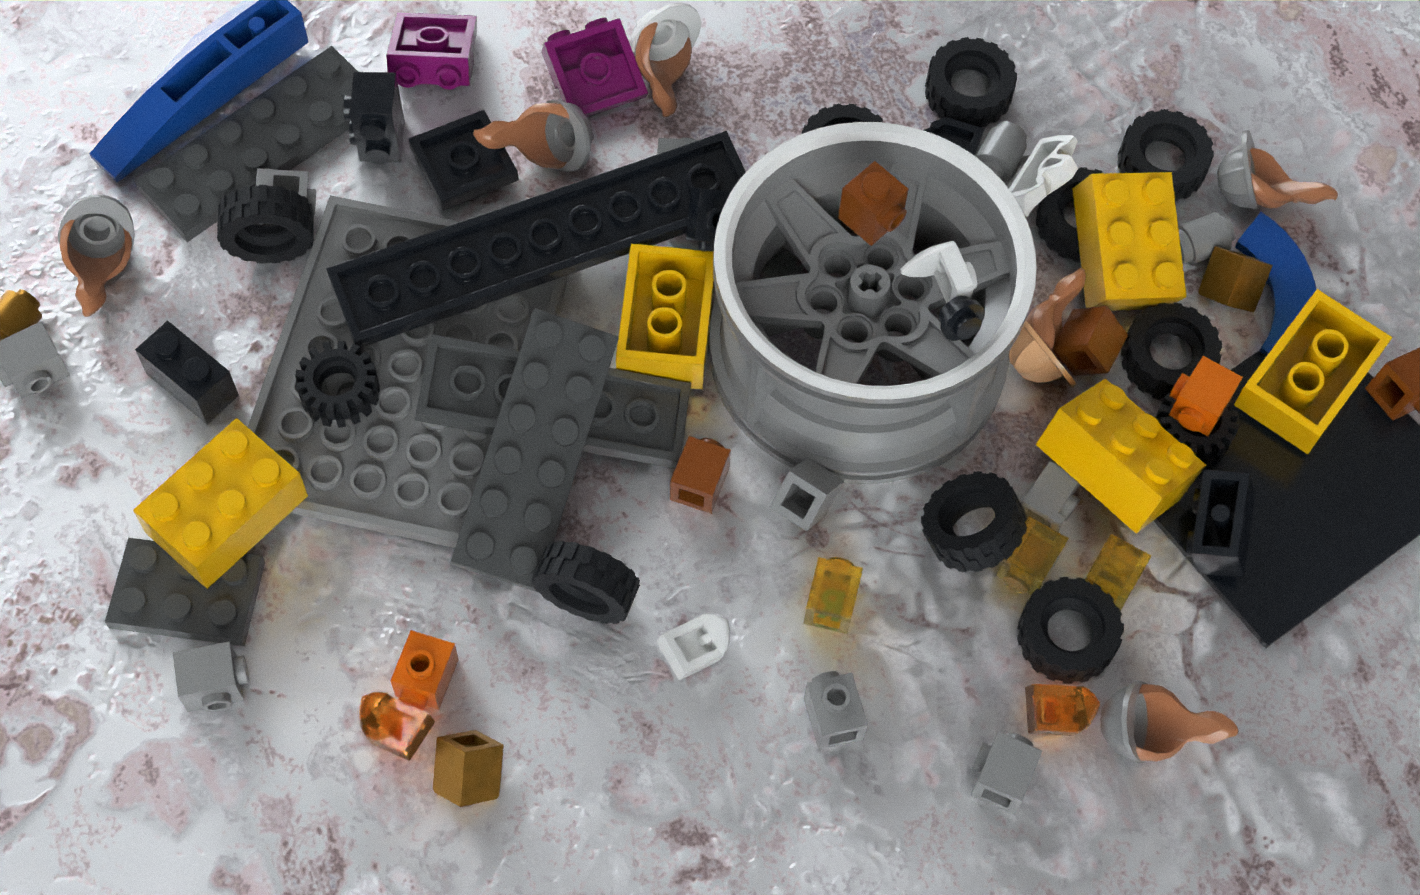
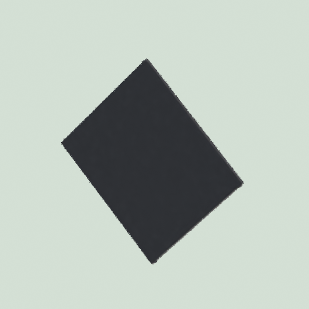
M1260 350L1231 369V371L1243 377L1231 399L1234 404L1245 384L1266 358V355L1261 353ZM1369 372L1309 454H1306L1233 404L1230 411L1238 410L1239 417L1236 423H1239V428L1228 451L1225 452L1218 462L1214 459L1212 465L1205 467L1183 497L1153 520L1196 569L1193 558L1187 556V537L1189 530H1195L1197 516L1193 514V499L1195 490L1201 489L1203 471L1216 470L1250 473L1255 491V502L1244 578L1201 574V576L1265 648L1275 643L1420 536V425L1409 414L1396 420H1392L1365 389L1374 378ZM1183 427L1184 430L1192 435L1205 437L1200 432L1190 431Z

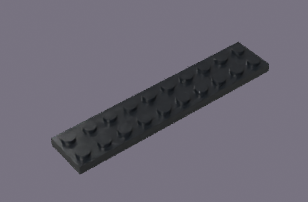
M727 131L328 267L326 270L353 342L362 348L630 253L631 244L652 246L686 234L691 188L732 191L746 171Z

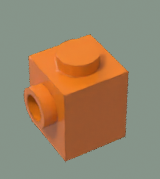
M1202 356L1191 376L1189 377L1182 373L1169 396L1176 401L1169 416L1178 420L1184 428L1200 432L1209 437L1243 377Z
M413 630L410 631L390 680L395 696L399 697V702L416 710H424L426 706L440 709L459 661L455 643Z

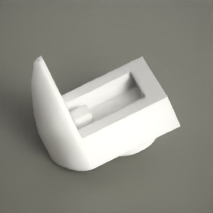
M954 241L931 246L921 251L900 269L902 275L909 277L934 275L946 303L959 296H967L971 300L973 290L977 288L975 270L970 262H964L959 248Z
M705 613L663 633L656 640L679 680L718 662L725 655L730 643V627L727 619L714 613Z

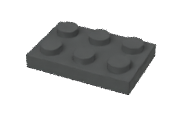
M128 538L105 623L111 629L215 643L230 641L231 645L245 646L265 560L262 555L246 553L214 584L206 589L155 541Z

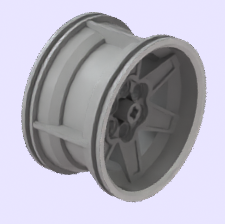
M853 122L826 126L800 134L766 153L748 169L729 194L717 224L714 241L713 279L716 299L710 321L709 359L716 390L733 421L760 449L781 463L793 468L808 457L843 479L844 483L878 484L911 478L942 465L960 453L977 437L996 408L1008 372L1009 351L1020 335L1035 289L1037 269L1035 246L1030 227L1016 198L1005 183L973 154L940 136L904 125L882 122ZM876 161L909 190L905 205L907 213L903 221L896 229L887 232L870 246L859 235L851 236L849 233L855 232L838 218L842 188L872 162ZM954 241L959 248L964 262L972 264L977 277V288L973 290L971 300H976L985 310V316L981 328L969 347L961 340H948L941 332V323L930 312V310L943 307L946 304L935 276L909 277L901 274L900 269L916 256L912 252L913 246L923 251L931 246ZM784 250H788L800 259L808 273L758 279L767 262ZM830 273H837V274H841L843 277H838V278H837V277H833V276H831V275H829V274H830ZM910 295L916 298V300H908L902 296ZM826 309L831 313L821 314L816 312L815 310ZM803 327L809 336L822 339L815 372L783 354L772 343L769 336ZM897 331L904 336H892L888 332ZM850 338L852 341L858 343H851L846 341L845 339ZM876 353L886 361H907L923 380L893 386L859 384Z

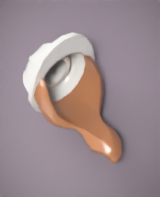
M681 2L667 4L658 10L652 9L649 13L636 21L630 42L641 75L650 83L654 103L662 109L663 117H669L677 109V100L672 84L682 77L690 64L692 48L699 36L702 24L697 10L690 4Z

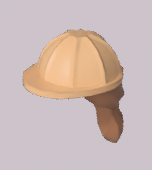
M1078 268L1074 273L1063 277L1057 283L1053 294H1050L1046 301L1038 304L1028 314L1020 335L1009 351L1010 363L1022 378L1036 383H1046L1063 377L1072 388L1077 385L1063 367L1064 362L1053 347L1063 328V310L1078 295L1085 284L1086 273L1083 268Z

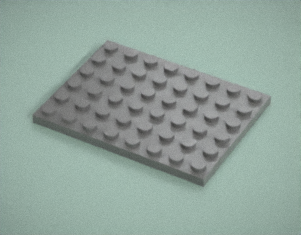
M330 195L248 424V428L301 475L308 497L290 513L455 548L492 435L415 421L430 336L435 334L520 351L534 308L554 315L558 314L569 275L360 348L361 353L366 351L370 355L371 361L374 362L380 384V392H377L379 397L377 405L370 403L372 413L368 417L360 412L361 422L355 425L352 419L348 418L345 419L346 427L338 428L336 420H332L331 427L324 426L321 417L316 422L310 418L309 411L305 412L295 384L297 383L295 374L296 369L301 370L299 362L303 357L311 360L309 351L314 347L321 353L324 351L322 343L330 342L332 349H337L338 341H346L348 350H350L354 343L326 268L460 222ZM347 373L333 374L322 382L321 390L331 396L342 395L353 388L355 379Z

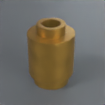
M19 289L17 292L6 290L0 297V341L37 324L41 320L42 314L38 309L40 303L27 291Z

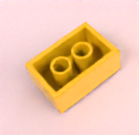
M1172 172L1091 174L1073 188L1081 268L1086 273L1083 286L1086 308L1107 306L1110 311L1144 310L1150 306L1155 307L1158 303L1174 304V302L1177 303L1187 297Z
M631 244L616 352V369L691 383L690 389L703 390L714 293L713 251Z
M1316 289L1245 384L1234 406L1306 454H1309L1393 337Z
M1106 378L1060 407L1035 444L1136 534L1176 504L1206 466L1204 462L1195 456L1190 447L1180 443L1160 425L1155 417L1145 413L1127 397L1121 388L1113 385Z
M236 418L134 508L133 512L144 532L208 589L305 500L308 494L300 473Z

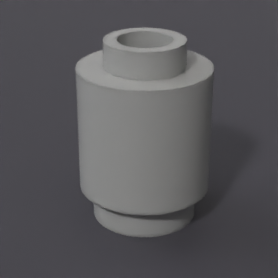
M1008 121L1000 122L997 126L990 129L976 157L987 165L1003 182L1010 180L1026 150L1027 135L1015 123Z
M1217 212L1178 225L1183 264L1188 262L1193 265L1211 258L1215 246L1231 250L1232 241L1235 240V231L1231 221L1227 217L1223 218Z

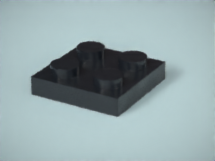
M485 110L409 138L410 149L442 211L519 181L518 171L505 147L489 149L479 143L473 135L474 130L484 128L491 123Z

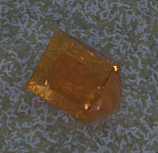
M1032 684L1025 687L1028 734L1072 736L1087 729L1098 713L1100 701L1090 689L1084 686Z
M372 692L361 697L359 723L365 737L371 744L410 761L435 723L432 716L428 712L393 698L384 692Z

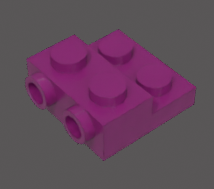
M397 12L386 53L388 73H396L398 84L405 88H411L419 84L439 85L447 90L459 86H470L474 66L473 49L477 34V16Z
M606 17L599 18L587 23L584 30L572 34L570 30H562L550 35L547 38L548 41L544 42L541 53L555 89H559L564 102L577 105L587 117L647 97V88L620 18L609 22Z

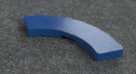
M1260 212L1238 239L1235 248L1247 256L1273 265L1266 284L1270 286L1274 303L1272 324L1269 335L1260 348V352L1267 356L1316 291V284L1307 260L1294 240L1274 220Z

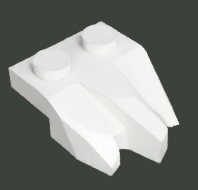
M1057 135L1040 139L1031 155L1022 156L1010 180L1005 181V185L1016 198L1026 218L1039 202L1071 180L1078 170L1071 156L1078 142L1075 136Z

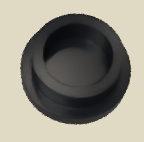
M967 296L953 298L943 306L939 313L938 320L941 323V332L951 341L971 338L981 328L985 310L978 301L970 300Z

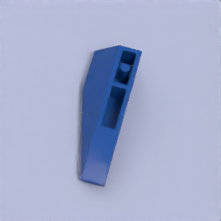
M243 0L188 41L89 153L91 158L118 183L309 43L302 13L288 0Z

